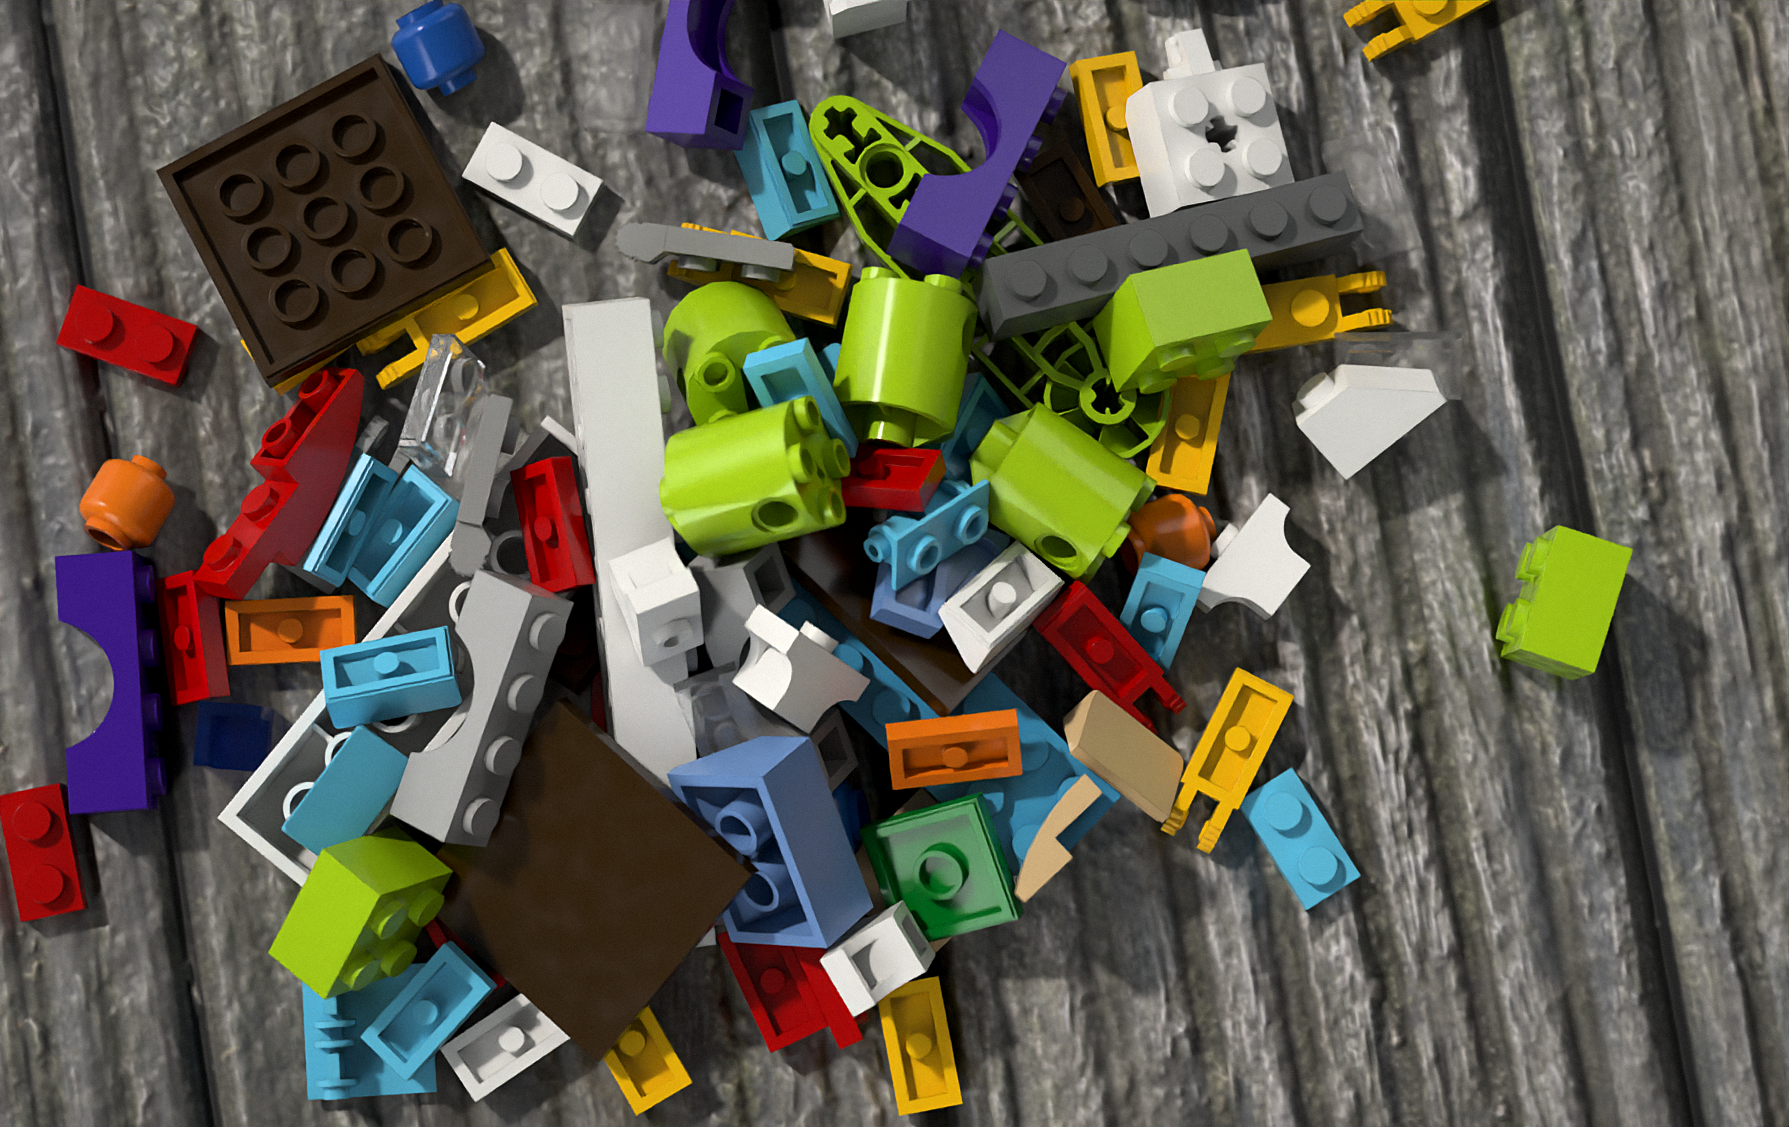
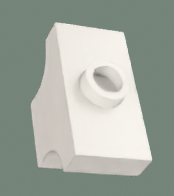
M1271 493L1261 502L1240 530L1229 523L1212 544L1210 556L1216 561L1206 572L1201 591L1195 603L1204 613L1207 614L1218 604L1237 602L1248 606L1263 619L1267 620L1274 614L1311 565L1297 555L1289 547L1285 539L1284 521L1290 508Z
M670 537L608 561L611 587L626 620L633 646L643 668L704 644L699 589L690 569H685Z
M758 604L744 624V627H746L750 634L751 647L744 665L732 682L808 734L829 707L843 700L857 702L871 681L834 656L832 652L838 645V642L808 621L798 631Z
M902 900L878 914L868 918L865 916L860 918L828 948L820 962L854 1017L875 1006L883 997L896 988L925 973L936 955L905 902Z

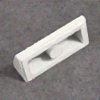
M1016 540L941 606L938 614L965 664L976 674L1050 606L1065 582Z

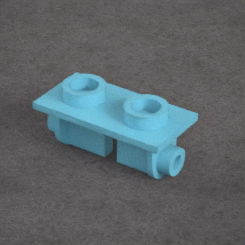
M983 479L970 487L963 480H958L957 482L946 480L938 486L924 512L911 511V515L919 521L900 511L882 524H877L869 530L868 539L864 541L865 552L874 562H881L883 560L892 566L891 588L897 591L920 575L929 573L938 563L966 545L975 543L987 532L989 521V481Z

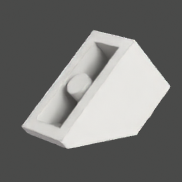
M1341 364L1328 375L1323 372L1309 379L1298 391L1297 400L1292 403L1298 427L1347 480L1447 400L1439 378L1430 369Z

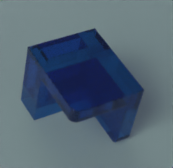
M199 701L194 766L207 769L255 772L271 753L275 710L257 705Z

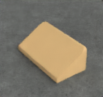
M1097 690L1091 691L1063 718V727L1070 754L1153 819L1163 823L1170 816L1183 771L1184 761L1182 756L1103 693Z

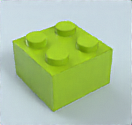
M1246 248L1131 274L1093 320L1092 325L1116 393L1139 388L1141 394H1152L1173 386L1177 382V378L1197 374L1199 380L1206 381L1231 372L1235 368L1234 362L1242 353L1256 345V337L1273 318L1248 249Z
M1557 525L1544 534L1537 536L1533 544L1526 542L1515 572V578L1524 581L1519 598L1516 599L1514 604H1506L1496 632V639L1505 642L1500 657L1572 681L1595 673L1633 549L1561 525Z
M397 826L323 848L268 953L324 1000L351 990L359 991L367 984L389 976L391 978L397 977L413 961L417 952L414 943L423 926L428 924L440 911L444 903V896L441 893L453 871Z

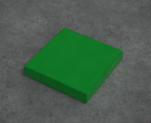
M983 792L868 822L859 829L886 908L903 900L928 943L1018 920L1024 914L1022 903L1014 894L1016 886Z

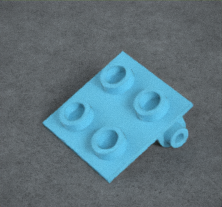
M426 963L410 964L397 977L391 978L389 976L367 984L359 991L351 990L326 1000L302 982L308 1100H335L350 1097L437 1092L435 1055L413 1079L405 1082L360 1038L364 1031Z

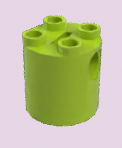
M866 267L862 269L860 282L853 285L832 387L861 444L920 448L926 444L944 443L954 438L978 317V308L968 298L961 295L963 288L961 281L945 275L931 274L925 276L924 282L900 278L899 274L886 268Z
M737 280L711 282L688 293L671 311L664 327L662 355L696 425L700 426L762 408L743 370L747 354L797 341L776 302L759 287Z
M806 395L675 433L669 438L664 454V477L659 484L660 503L668 521L699 556L708 559L722 557L843 524L846 512L842 499L840 478L847 477L850 474L849 455L841 439L835 438L830 440L822 423L820 409L816 400L812 396Z
M1037 402L1030 410L999 420L995 419L967 461L971 466L973 486L983 479L989 481L988 522L1015 540H1018L1021 544L1073 579H1078L1085 586L1093 578L1105 557L1110 559L1128 535L1131 525L1126 523L1131 514V510L1137 513L1157 484L1155 479L1041 402Z

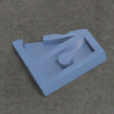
M888 509L886 520L900 511ZM903 511L911 517H913L914 519H916L917 521H919L917 518L911 515V511ZM987 528V532L975 543L961 548L938 563L929 573L920 575L897 591L891 588L892 566L882 560L878 566L870 619L930 639L944 625L938 614L941 606L1004 552L1010 544L1011 536Z

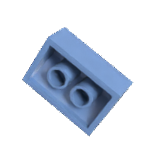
M760 736L674 767L667 773L674 794L759 869L722 915L732 942L828 948L874 907L810 737Z

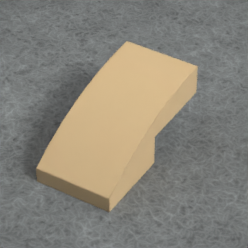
M1083 774L1053 807L1037 831L1026 853L1014 890V894L1022 903L1030 899L1073 858L1056 840V837L1103 793L1086 774Z

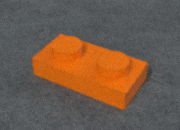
M354 595L225 601L227 665L230 667L321 662V650L358 643L356 596Z
M1016 709L885 724L893 790L1023 775Z

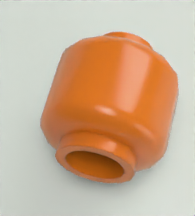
M134 455L131 461L124 459L107 460L101 466L79 504V511L86 521L83 527L84 531L93 540L115 552L129 551L130 548L144 549L149 547L176 502L171 488L164 482L167 472L154 461L140 455Z
M1169 494L1144 503L1137 513L1131 510V514L1126 523L1131 525V529L1118 550L1126 569L1134 577L1144 551L1201 571L1210 560L1211 543L1215 542L1217 537L1216 527L1206 508L1203 506L1197 508L1185 495Z

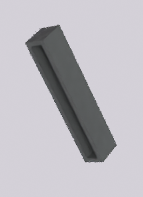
M1341 170L984 260L971 281V286L989 342H994L1096 316L1131 274L1247 248L1258 275L1344 253L1364 230V226L1346 172Z

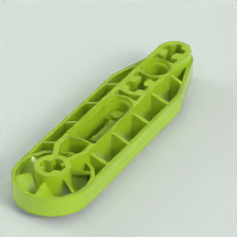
M845 95L828 97L820 102L811 114L809 123L811 144L861 243L886 269L896 272L900 275V278L910 279L893 261L895 258L885 254L866 234L855 210L867 201L896 231L909 205V201L905 198L914 184L919 186L924 174H930L913 157L920 147L949 161L960 174L970 172L972 169L950 148L854 97ZM831 119L840 124L848 119L853 121L852 136L864 149L855 164L850 162L855 159V146L841 134L834 139L829 138V121ZM887 129L910 140V142L903 147ZM873 139L875 141L874 143L867 146L869 140ZM882 160L892 161L899 166L903 177L893 187H877L867 177V171L871 165ZM835 170L857 191L850 200ZM904 200L900 209L894 207ZM1009 208L1004 217L1009 224L994 236L993 242L982 263L985 259L1008 254L1001 244L1015 230L1032 247L1045 244ZM965 266L959 278V281L963 283L961 295L968 298L978 308L972 286L969 283L977 272ZM978 308V316L982 319ZM1097 315L1083 328L1073 321L1054 326L1047 332L1044 329L1033 331L1040 339L1034 347L1021 335L1002 339L1035 373L1020 390L981 351L990 343L987 333L976 344L972 342L970 354L1025 411L1034 407V404L1026 395L1043 381L1046 385L1042 404L1054 412L1077 407L1076 409L1058 413V415L1091 437L1094 430L1101 431L1098 442L1127 461L1148 449L1166 424L1171 402L1169 388L1137 397L1136 389L1119 392L1120 396L1116 406L1120 411L1116 414L1111 415L1110 408H1106L1104 414H1100L1093 408L1092 405L1097 397L1093 390L1094 388L1102 386L1104 393L1109 386L1114 388L1097 337L1091 338L1089 336L1094 330L1092 322ZM1065 336L1074 346L1064 351L1052 367L1043 355L1052 345ZM1067 360H1069V361L1075 366V368H1076L1077 370H1075V369L1067 362ZM1163 392L1164 403L1160 420H1157L1160 397ZM1129 417L1149 436L1147 440L1141 443L1124 426Z

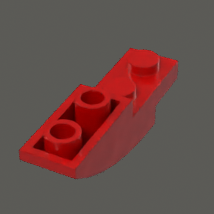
M323 366L320 370L312 373L301 384L298 391L299 398L284 418L271 425L263 435L261 440L262 447L249 464L265 481L245 497L241 504L240 515L224 535H221L209 545L203 556L204 563L192 577V580L208 595L242 601L269 563L296 567L314 540L334 502L354 447L362 409L365 379L357 369Z

